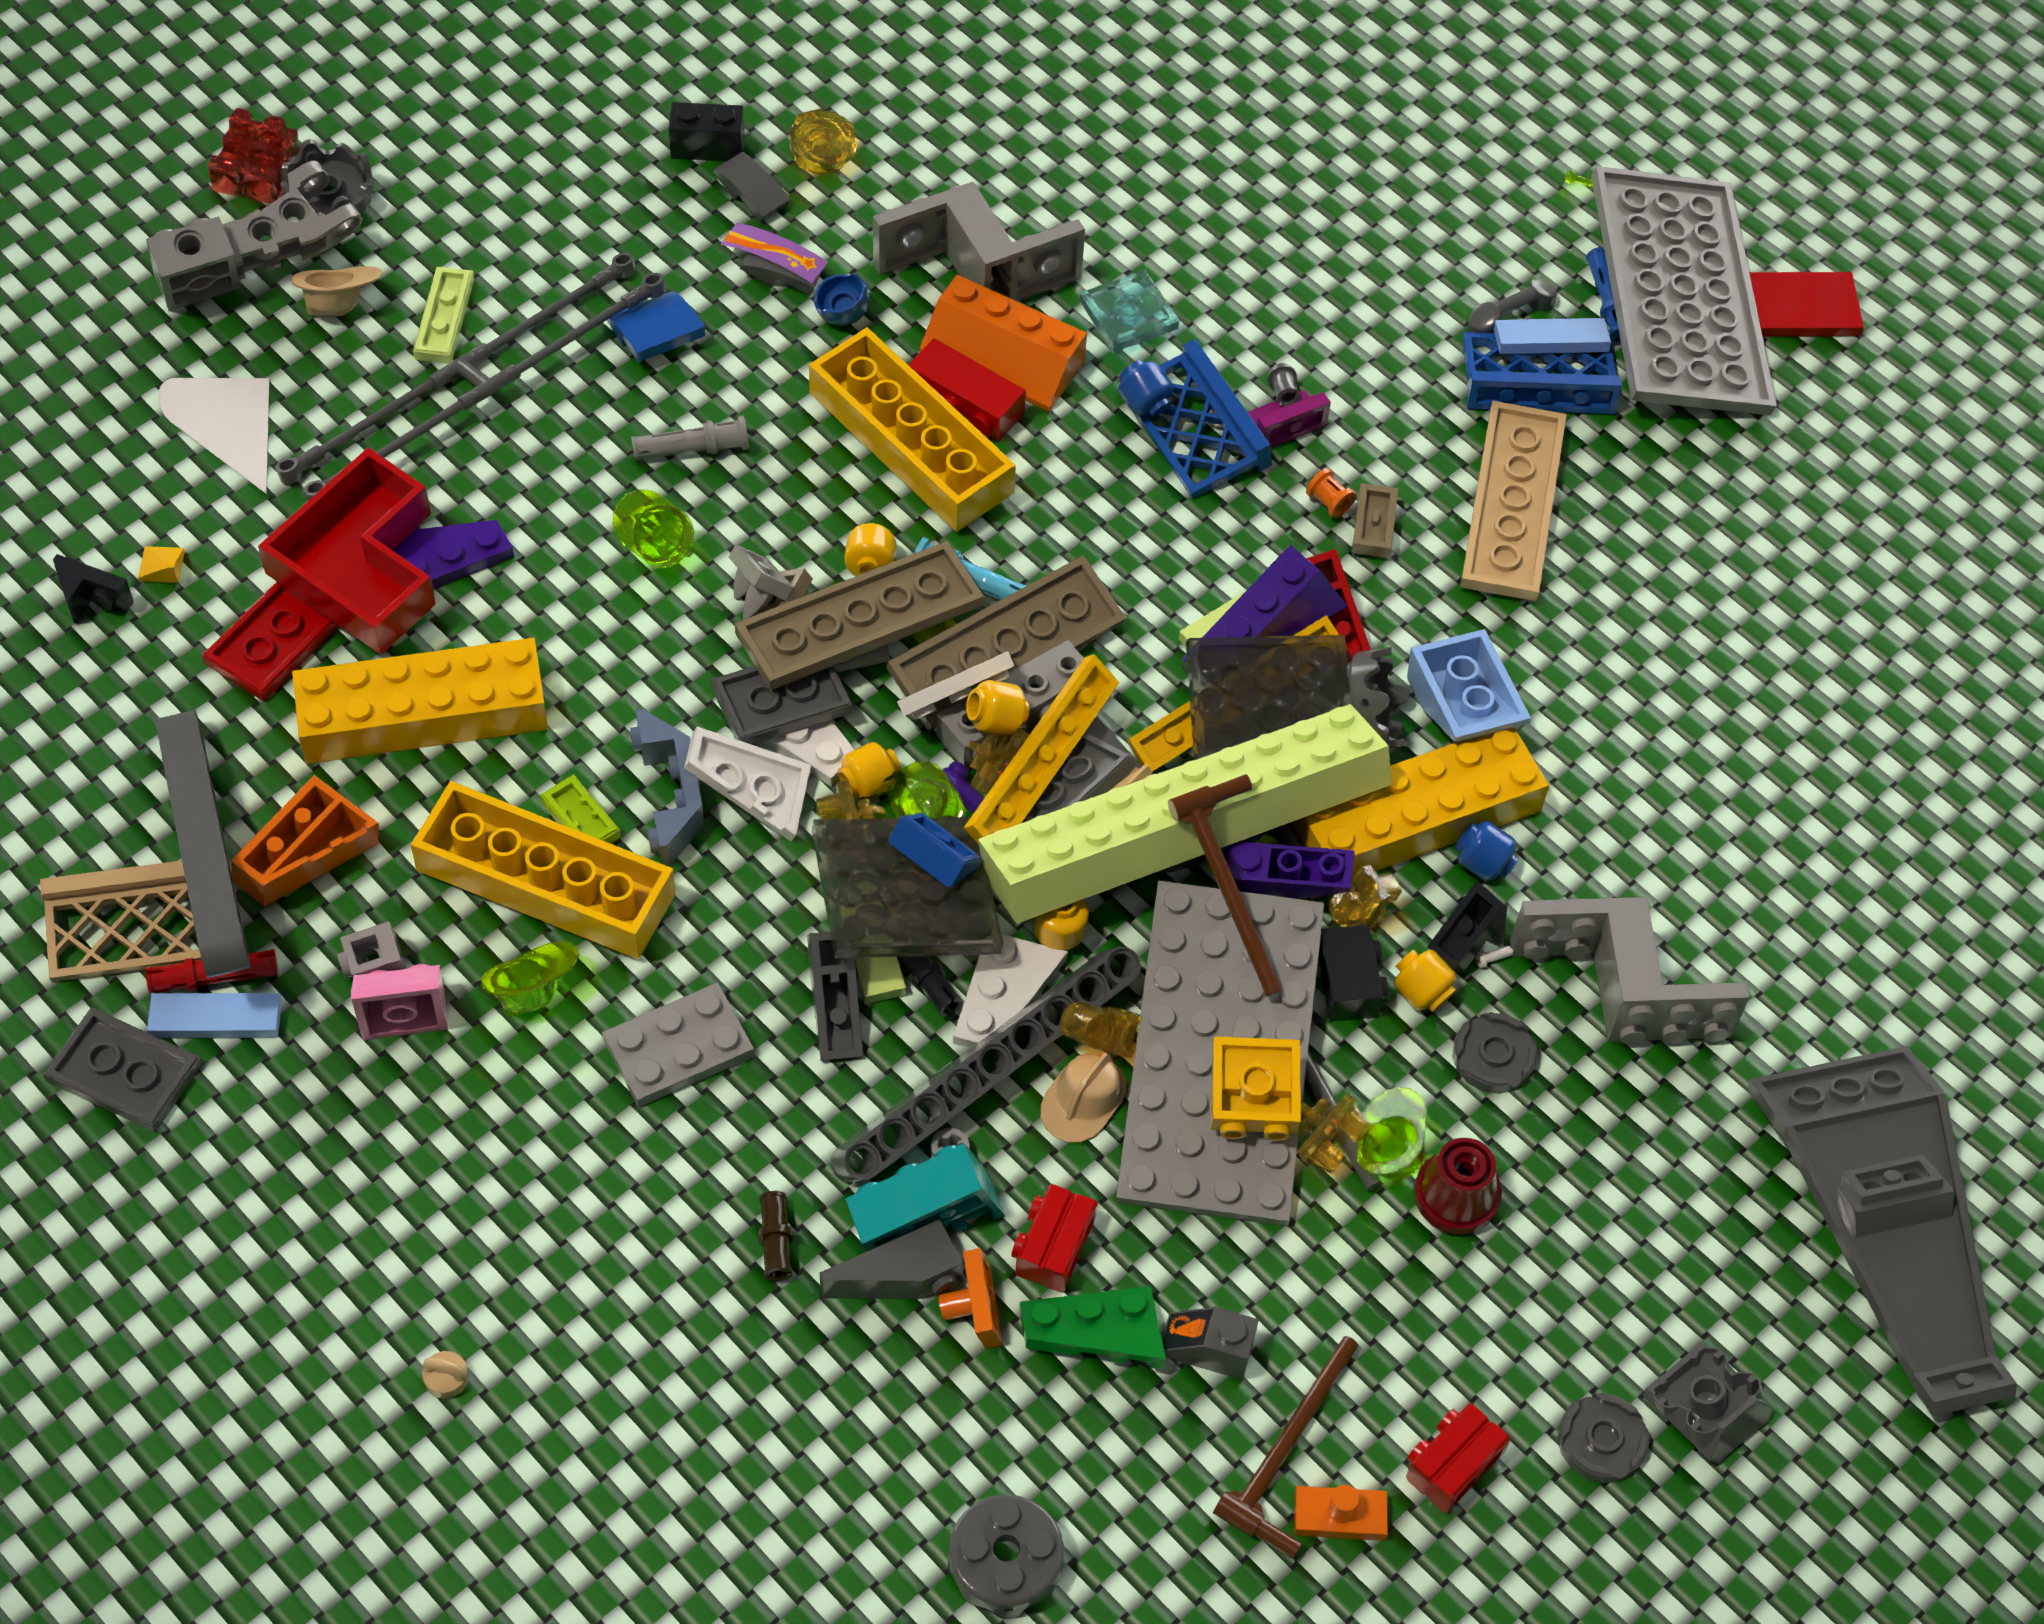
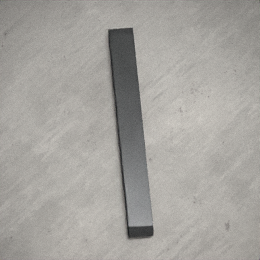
M191 710L155 719L199 951L206 976L211 978L251 968L196 710Z
M1116 947L1096 954L839 1146L831 1158V1168L834 1175L844 1182L865 1181L876 1176L1132 983L1138 977L1141 969L1138 955L1128 947ZM1112 958H1115L1120 965L1118 977L1110 969ZM1081 981L1089 988L1087 1001L1079 994V984ZM1049 1005H1052L1058 1013V1020L1055 1025L1047 1017ZM1017 1029H1021L1026 1036V1044L1023 1049L1015 1042L1014 1035ZM985 1052L989 1053L994 1060V1068L991 1073H988L982 1065V1058ZM952 1077H956L962 1086V1091L958 1098L954 1097L949 1089ZM920 1101L924 1102L929 1109V1117L925 1123L921 1122L916 1114V1108ZM887 1126H890L896 1134V1142L892 1148L888 1147L883 1140V1131ZM853 1151L858 1152L863 1159V1166L859 1173H855L849 1165V1157Z

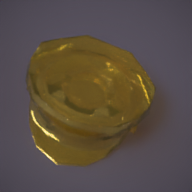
M823 109L811 110L797 115L788 137L792 157L801 169L821 175L834 174L842 169L857 153L854 125L845 117L835 112Z

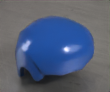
M856 273L849 276L838 274L826 278L817 287L813 300L818 314L827 323L841 327L860 320L866 314L870 305L867 283H864Z

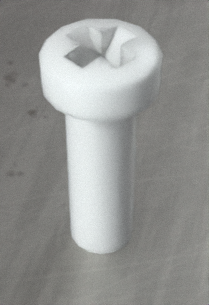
M1510 946L1487 953L1479 951L1475 956V962L1479 968H1483L1489 962L1513 956V950Z

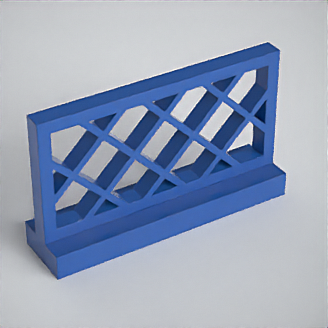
M1463 333L1462 343L1468 386L1466 397L1467 409L1490 410L1492 401H1498L1553 412L1616 414L1622 383L1621 377L1616 376L1612 345H1610L1609 352H1602V355L1596 359L1587 353H1565L1559 358L1552 353L1524 354L1520 356L1519 354H1500L1495 333ZM1473 346H1486L1491 351L1484 355L1473 348ZM1502 356L1510 361L1511 364L1504 368L1493 360ZM1538 357L1548 365L1541 369L1531 363V361ZM1576 359L1585 366L1577 370L1569 365L1568 362ZM1484 367V368H1486V369L1489 370V371H1479V370ZM1521 368V369L1524 370L1525 372H1516V371ZM1559 370L1563 374H1555L1553 372ZM1595 371L1596 373H1598V374H1600V375H1589V374H1591L1592 372Z
M1196 339L1182 345V354L1159 365L1166 376L1180 368L1187 375L1184 385L1172 383L1174 387L1173 393L1181 394L1177 407L1169 406L1162 413L1174 416L1170 429L1154 426L1151 414L1136 416L1192 499L1254 467L1261 472L1272 466L1270 443ZM1187 396L1203 398L1206 402L1203 412L1185 409L1184 405ZM1180 417L1199 421L1196 433L1177 430ZM1206 422L1222 425L1224 428L1222 437L1216 438L1202 435ZM1173 439L1191 442L1189 455L1173 453L1170 449ZM1198 445L1218 447L1215 459L1209 460L1195 457ZM1224 449L1239 451L1244 456V459L1235 464L1221 462ZM1191 467L1211 469L1209 477L1194 484L1189 477Z

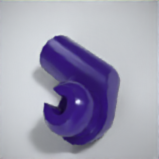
M954 761L949 764L948 768H943L940 780L952 796L974 814L985 797L965 780L968 776L967 768L962 763Z

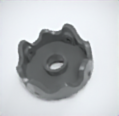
M307 139L300 144L297 156L292 161L282 164L280 183L282 196L289 192L287 174L309 161H318L327 172L330 180L325 188L329 185L336 188L329 192L322 191L307 201L318 215L323 213L328 215L337 208L349 204V202L361 214L371 203L374 194V182L368 156L365 152L356 154L345 143H338L336 148L324 150L320 148L315 140Z
M1385 647L1359 651L1353 656L1351 663L1347 664L1350 692L1345 693V706L1351 704L1387 743L1389 748L1407 746L1405 738H1398L1404 733L1402 723L1391 719V712L1396 707L1405 704L1410 697L1409 689L1405 685L1395 683L1389 677V673L1394 668V660L1383 656L1392 654V648Z
M1003 1494L991 1496L973 1504L961 1515L954 1525L949 1540V1574H952L963 1598L968 1603L985 1608L999 1618H1016L1027 1607L1040 1601H1046L1053 1593L1062 1573L1064 1561L1062 1533L1052 1516L1032 1500L1016 1495ZM1009 1541L1018 1547L1020 1553L1016 1559L1005 1562L999 1560L994 1555L993 1549L998 1543Z

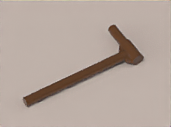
M1244 774L1213 787L1206 785L1169 799L1168 807L1175 821L1186 825L1192 824L1266 997L1282 991L1207 818L1211 815L1216 803L1252 790L1251 780L1247 774Z
M1349 1336L1342 1338L1242 1493L1239 1491L1225 1492L1213 1511V1514L1252 1538L1257 1536L1292 1559L1297 1556L1303 1543L1264 1520L1265 1516L1262 1506L1258 1502L1357 1350L1358 1343Z

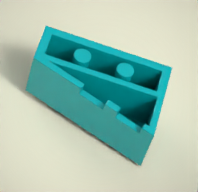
M964 1143L959 1146L951 1145L944 1147L936 1153L935 1157L920 1164L906 1165L900 1168L896 1175L882 1182L867 1183L861 1186L856 1194L845 1198L861 1243L868 1251L939 1219L944 1227L951 1225L955 1233L967 1229L965 1221L988 1213H990L992 1220L1005 1217L988 1171Z

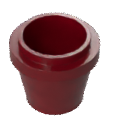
M1456 1138L1446 1143L1438 1154L1429 1158L1421 1166L1414 1184V1199L1421 1215L1434 1227L1452 1234L1473 1233L1487 1226L1495 1217L1502 1198V1187L1496 1173L1495 1157L1485 1144L1472 1138ZM1458 1172L1465 1173V1174H1467V1175H1469V1176L1461 1175V1174L1458 1173Z

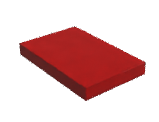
M1749 272L1763 337L1862 335L1864 324L1852 272Z
M276 582L201 657L205 665L265 702L292 675V671L297 670L339 625Z

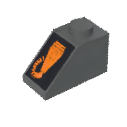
M1219 1307L1170 1312L1162 1336L1165 1357L1243 1380L1259 1319Z

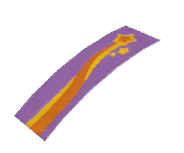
M740 223L735 224L720 244L737 248L774 262L799 275L811 284L828 263L825 259L793 241Z

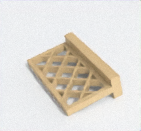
M182 860L40 879L41 895L44 899L48 968L51 982L145 970L146 967L183 963L185 958L193 957L194 961L202 960L199 950L193 951L183 944L195 931L192 913L180 905L189 895ZM176 895L174 899L170 898L169 896ZM159 897L168 906L154 921L138 911L147 899ZM127 901H134L131 905L127 903ZM117 903L126 911L111 927L96 917L105 904ZM90 906H92L89 910H86L85 908H83V907H90ZM75 909L83 917L67 933L56 924V911ZM175 910L191 921L177 938L161 928L162 924ZM132 916H135L148 926L134 944L118 933ZM90 921L106 932L91 950L75 939ZM155 932L171 943L164 953L158 956H149L141 950ZM57 934L63 937V939L59 943L57 939ZM113 938L129 949L119 961L107 962L98 955ZM70 944L86 954L76 967L59 969V956ZM178 949L183 951L180 953H175ZM136 954H137L139 957H141V958L132 959ZM93 960L98 963L89 965Z

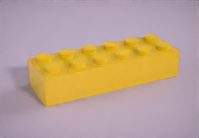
M868 327L809 364L810 394L955 532H958L1014 494L1016 464Z
M535 637L292 671L298 734L306 764L548 730Z
M1515 727L1459 741L1391 765L1392 785L1290 822L1304 847L1354 850L1355 858L1352 880L1456 843L1472 822L1478 825L1483 821H1489L1495 826L1500 827L1541 812L1549 784Z
M453 781L449 782L410 844L416 871L638 960L676 895L673 868Z

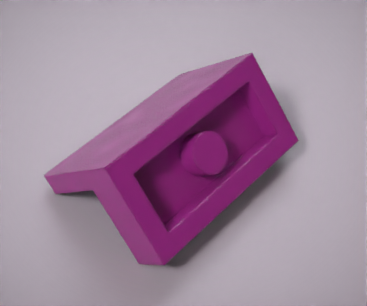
M1301 391L1300 401L1281 407L1280 403L1278 404L1275 401L1248 411V414L1272 448L1326 427L1331 402L1324 392L1310 397L1307 391Z

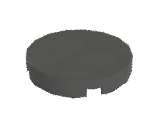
M1485 1013L1472 1021L1469 1019L1461 1026L1454 1040L1452 1058L1457 1072L1468 1084L1484 1092L1505 1093L1516 1090L1529 1080L1537 1064L1538 1047L1534 1039L1533 1042L1532 1037L1528 1033L1529 1029L1521 1021L1507 1014Z
M1597 1393L1593 1394L1592 1397L1580 1398L1570 1405L1560 1421L1557 1438L1561 1454L1571 1469L1585 1479L1600 1483H1611L1626 1479L1633 1475L1640 1467L1648 1452L1650 1441L1648 1428H1645V1424L1641 1420V1414L1632 1404L1618 1396Z

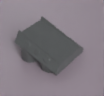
M1701 1342L1649 1385L1643 1393V1396L1710 1462L1720 1465L1729 1453L1761 1426L1766 1427L1773 1411V1407L1763 1399L1760 1379L1750 1372H1735L1728 1364L1727 1355L1718 1348L1709 1347L1705 1342Z

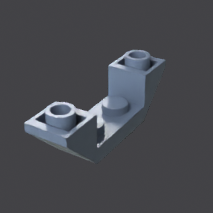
M637 710V727L630 728L633 751L642 752L644 766L669 762L671 780L679 779L681 789L674 790L676 808L653 812L655 828L647 829L651 853L659 852L661 864L670 867L704 827L698 778L684 769L691 740L690 736L646 710Z

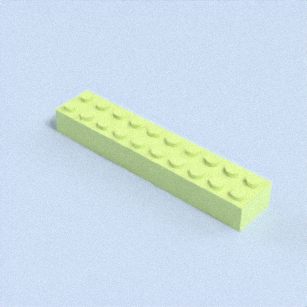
M1351 704L1338 707L1330 712L1299 721L1294 725L1269 734H1263L1258 738L1233 747L1224 748L1217 753L1186 762L1173 769L1150 775L1140 781L1120 788H1114L1107 793L1073 803L1071 806L1046 815L1037 816L1027 822L980 838L978 841L983 859L984 877L1016 924L1204 855L1192 824L1186 825L1173 819L1168 807L1169 799L1206 785L1213 787L1247 774L1252 783V790L1216 803L1211 815L1207 817L1218 844L1222 848L1392 785L1389 746Z

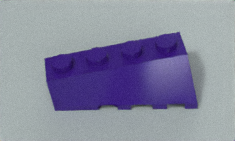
M1290 544L1182 658V669L1205 690H1208L1327 615L1329 618L1333 614L1336 615L1347 608V605L1321 571Z

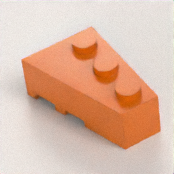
M313 775L231 860L233 883L263 906H266L378 845L379 823Z

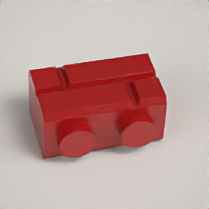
M1054 1184L1048 1186L1044 1197L1036 1195L1027 1220L1032 1221V1225L1028 1234L1022 1232L1018 1234L1012 1249L1011 1257L1016 1258L1015 1273L1021 1278L1034 1283L1039 1282L1043 1286L1060 1293L1065 1292L1096 1220L1098 1207L1096 1200L1078 1193L1073 1194L1070 1190Z
M1470 1403L1460 1413L1454 1408L1450 1410L1436 1427L1440 1434L1431 1443L1426 1439L1421 1440L1407 1457V1460L1411 1463L1406 1474L1407 1481L1423 1495H1426L1428 1500L1443 1513H1448L1506 1452L1511 1440L1505 1431L1494 1422H1490L1482 1411Z

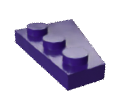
M498 520L415 529L393 549L398 555L429 575L433 589L514 557L513 547Z

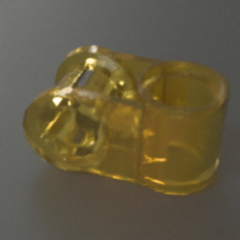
M1074 1002L1064 1010L1061 1016L1060 1027L1066 1037L1093 1049L1133 1058L1134 1050L1131 1049L1137 1025L1141 1023L1143 1017L1138 1013L1117 1007H1102L1083 1002Z

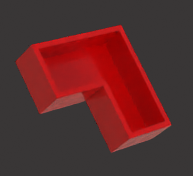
M369 447L366 448L258 545L265 574L382 655L436 605L431 577L393 551L431 515L426 486Z

